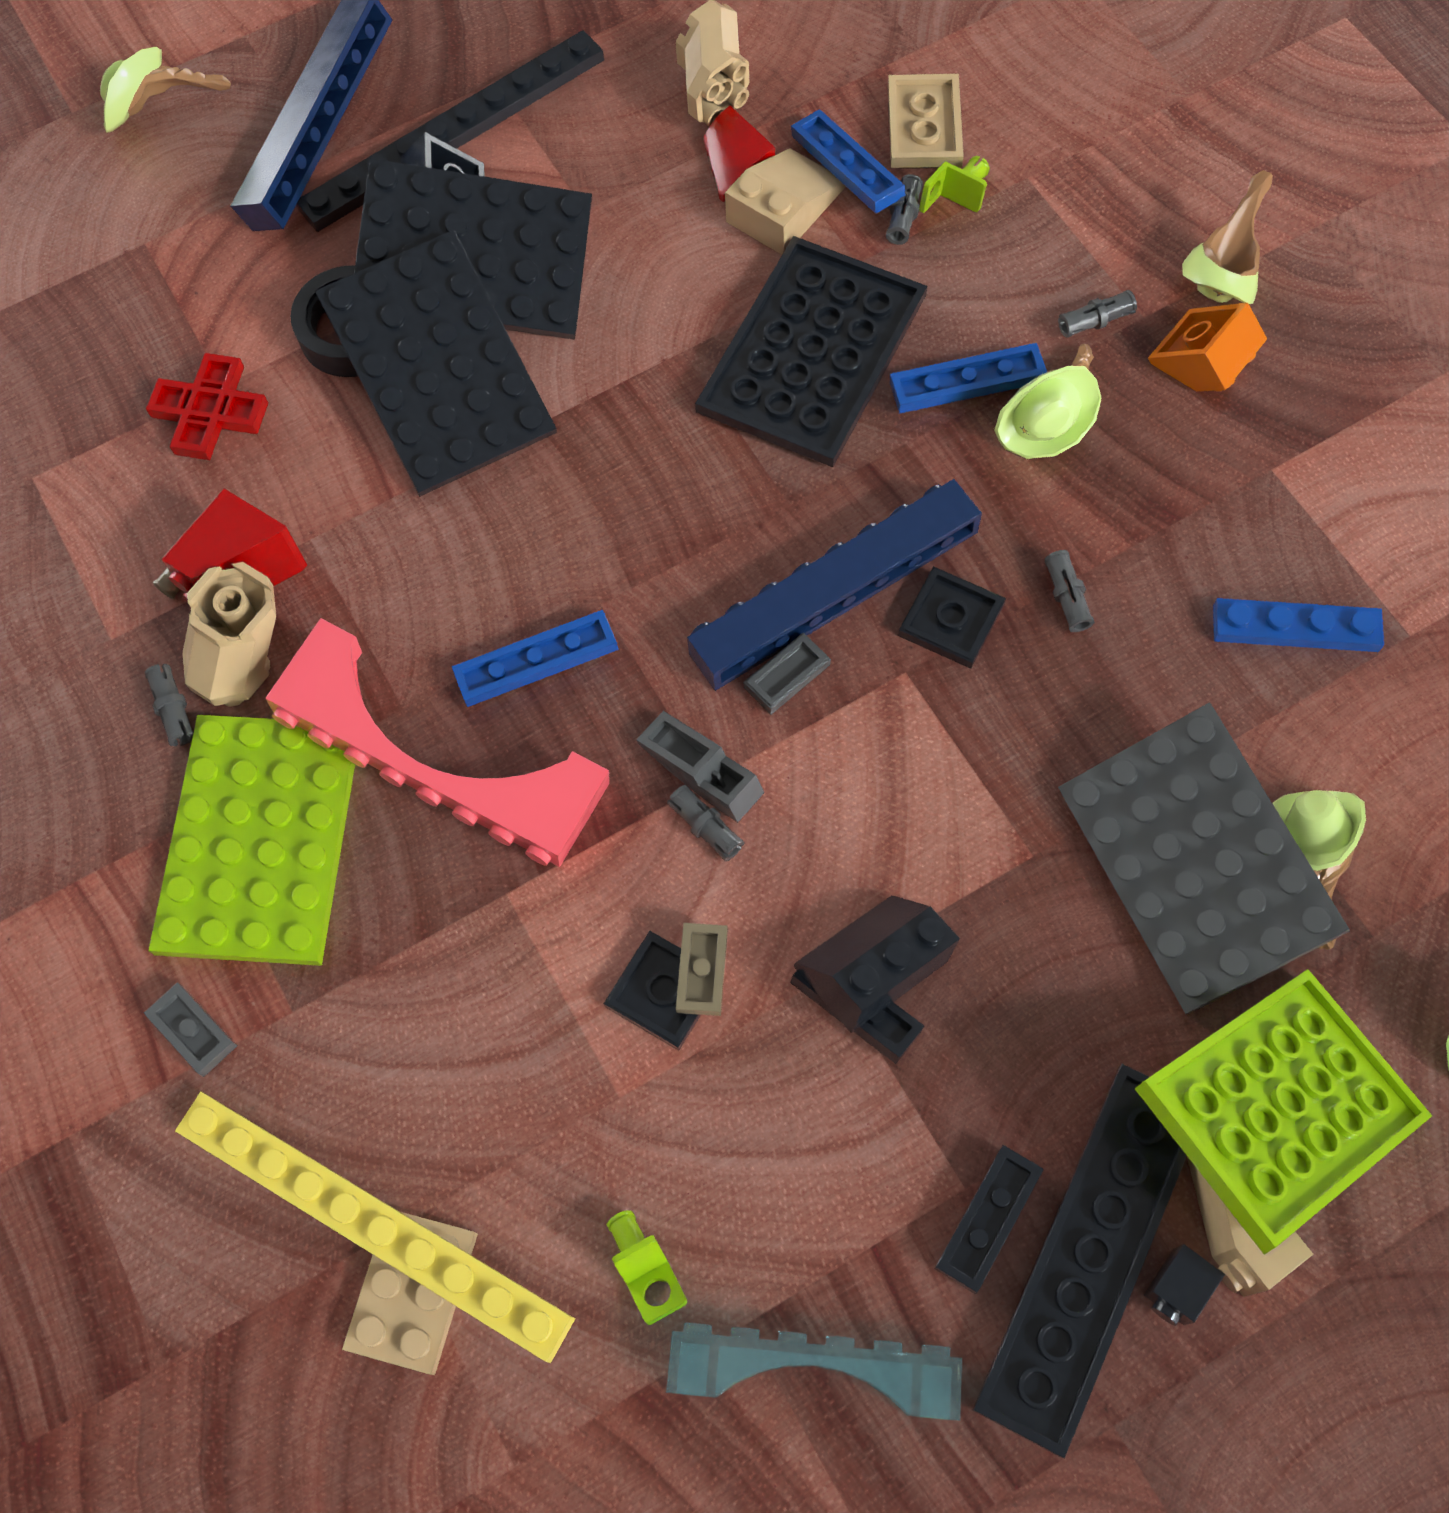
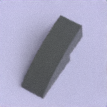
M665 711L636 739L644 750L681 782L737 823L765 793L756 774L728 758L721 746Z

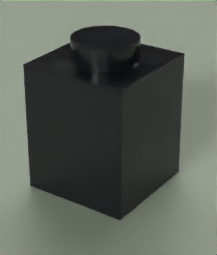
M1183 1244L1172 1250L1144 1293V1296L1154 1303L1151 1307L1153 1312L1166 1322L1174 1326L1178 1322L1183 1325L1195 1323L1225 1274Z

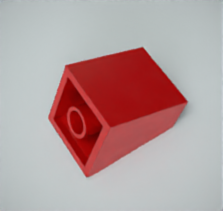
M225 488L161 559L171 572V575L168 577L169 580L185 592L182 598L187 603L188 591L208 568L220 566L222 570L234 568L232 564L244 562L267 576L274 587L300 573L307 566L304 557L284 524Z

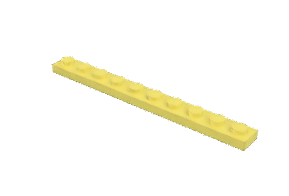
M201 1091L175 1130V1132L545 1362H552L576 1319Z

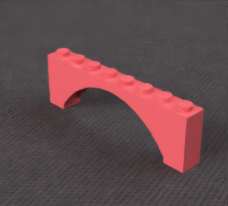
M320 618L265 698L273 711L272 717L289 729H294L295 726H298L308 731L307 736L324 748L329 749L331 745H334L345 751L343 753L344 757L359 767L365 768L367 764L380 770L379 775L392 785L401 787L404 783L417 790L415 794L424 802L435 807L441 803L453 810L452 815L469 826H474L477 822L490 829L488 834L498 842L507 846L514 842L527 849L525 854L535 862L544 866L551 862L560 867L609 785V770L573 751L567 760L551 767L525 775L506 778L479 779L456 776L438 771L416 761L402 752L383 734L364 705L357 669V660L362 651L356 636Z

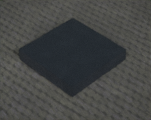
M933 566L905 617L898 636L971 669L1005 605L1006 598Z
M649 930L603 1004L607 1009L679 1051L701 1015L676 1012L681 948Z

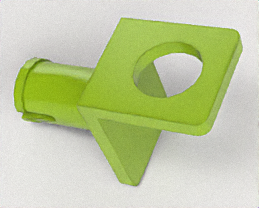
M973 156L966 166L961 169L945 161L925 182L919 211L925 213L941 195L965 208L978 212L981 209L987 182L983 178L988 175L990 170L988 162L983 158L977 166H974L979 161L980 156Z
M626 1210L614 1215L607 1223V1227L620 1250V1253L612 1257V1261L627 1284L643 1320L647 1325H652L685 1306L687 1298L655 1237L651 1235L645 1238L635 1220L636 1217L633 1211ZM657 1281L667 1283L671 1290L668 1300L660 1306L649 1305L645 1300L647 1288Z

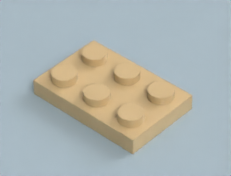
M959 74L888 75L891 168L940 167L945 161L954 166L962 167L964 155Z
M403 1213L472 1255L478 1235L476 1232ZM372 1255L342 1350L435 1375L456 1306L380 1258Z

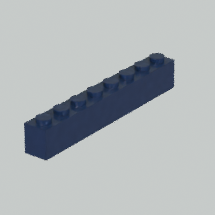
M379 0L340 1L230 205L252 231L284 229L393 20Z
M955 479L942 486L940 484L928 489L923 497L910 505L903 504L896 508L890 517L878 524L871 523L865 526L858 536L850 541L833 545L818 560L812 563L805 562L801 564L786 579L779 583L771 582L767 584L754 598L745 603H735L722 617L711 623L704 622L698 625L691 635L687 637L689 655L716 691L778 654L800 634H811L977 534L982 512Z

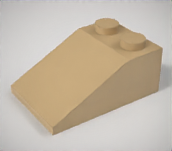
M789 148L746 169L725 192L726 222L776 252L783 254L792 237L800 238L846 186L828 169Z
M1187 1157L1211 1255L1219 1265L1217 1269L1225 1274L1222 1279L1223 1283L1232 1292L1237 1293L1239 1291L1243 1297L1270 1290L1313 1255L1312 1251L1296 1232L1264 1255Z

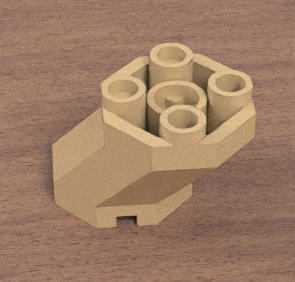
M709 0L689 15L685 23L690 27L686 36L680 33L676 40L677 64L686 70L688 113L697 121L703 122L708 126L729 105L734 109H738L746 103L749 97L747 87L750 83L749 61L739 54L737 12L727 4L722 3L721 5L715 0Z
M244 562L232 564L234 567L232 569L222 570L220 566L208 568L187 593L191 612L189 614L183 648L185 684L192 692L214 706L225 704L228 707L240 705L244 700H249L269 676L270 660L267 655L276 620L273 584L267 576Z

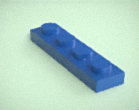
M820 109L791 125L792 137L875 214L905 196V185Z
M1037 343L892 373L890 374L889 383L900 414L1021 388L1039 375L1046 373L1047 369Z
M1217 598L1213 605L1214 642L1379 652L1384 646L1381 608Z
M600 610L454 665L452 670L466 706L470 707L617 651L618 645L604 611Z

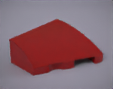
M730 105L715 118L703 137L705 150L710 158L712 175L717 183L718 196L722 202H725V192L746 169L775 156V147Z

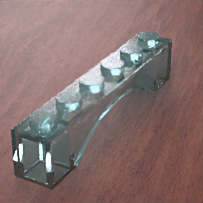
M684 1323L683 1332L672 1331L666 1393L717 1398L735 1384L761 1372L784 1367L815 1366L840 1371L868 1383L891 1399L907 1416L960 1421L962 1358L950 1357V1347L922 1345L921 1354L902 1352L903 1343L875 1340L873 1350L854 1348V1338L826 1336V1345L808 1344L807 1334L794 1332H779L778 1341L759 1339L760 1330L740 1327H731V1336L712 1335V1325Z

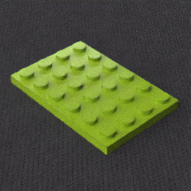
M197 715L149 946L150 953L155 956L322 966L355 764L344 757L343 753L345 751L334 745H331L329 749L324 748L307 736L308 731L298 726H295L294 729H289L275 719Z
M1308 969L1135 1088L1264 1255L1280 1245L1432 1117L1426 1107Z

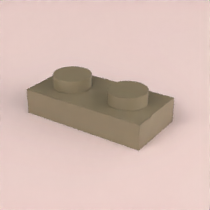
M683 923L676 1001L677 1013L721 1016L728 927L726 925Z

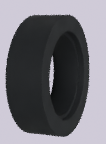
M354 265L332 268L313 277L298 292L291 308L292 329L305 357L320 371L338 377L358 376L343 346L326 342L316 334L318 321L325 311L315 291L354 274Z

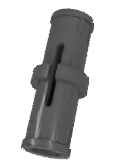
M908 174L901 178V182L905 185V196L901 197L890 207V214L892 216L886 232V238L896 245L905 244L908 241L912 222L917 218L920 210L918 199L923 181L913 174Z
M1126 290L1103 300L1099 298L1090 300L1082 308L1059 315L1058 324L1060 331L1064 337L1068 338L1087 329L1104 328L1112 320L1136 313V298L1132 291Z
M1067 550L1055 551L1044 559L1055 587L1052 592L1056 602L1061 603L1070 632L1084 631L1095 623L1084 597L1086 591L1084 582L1077 578L1069 552Z
M159 664L151 666L145 671V677L148 680L155 700L152 705L154 713L161 717L168 737V743L170 746L175 747L178 745L176 740L178 738L181 746L188 744L192 741L194 732L185 711V706H187L185 696L178 692L171 666L162 664V673Z
M687 785L679 787L670 796V800L667 801V804L692 827L691 833L697 838L702 837L724 861H729L737 855L745 844L720 819V813L715 808H709Z

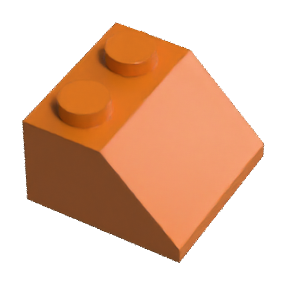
M1248 302L1194 308L1186 312L1148 357V360L1153 366L1196 392H1219L1226 390L1235 382L1237 375L1247 363L1255 358L1256 352L1265 343L1267 337Z

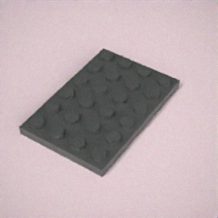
M1210 702L1058 787L1186 1015L1350 932L1346 922Z

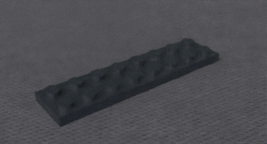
M1121 1064L1116 1072L972 1411L1064 1459L1187 1158V1155L1135 1090L1149 1076L1124 1064Z

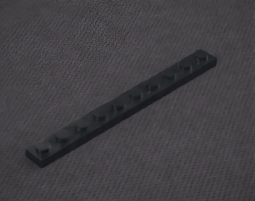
M584 30L578 32L300 197L296 204L298 210L316 232L321 231L363 205L370 158L401 163V156L424 132L457 149L604 61L603 49Z

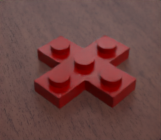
M205 353L194 383L162 378L157 379L146 410L151 418L178 422L169 446L174 455L211 460L222 429L258 434L269 403L264 394L236 390L244 370V365L240 358Z

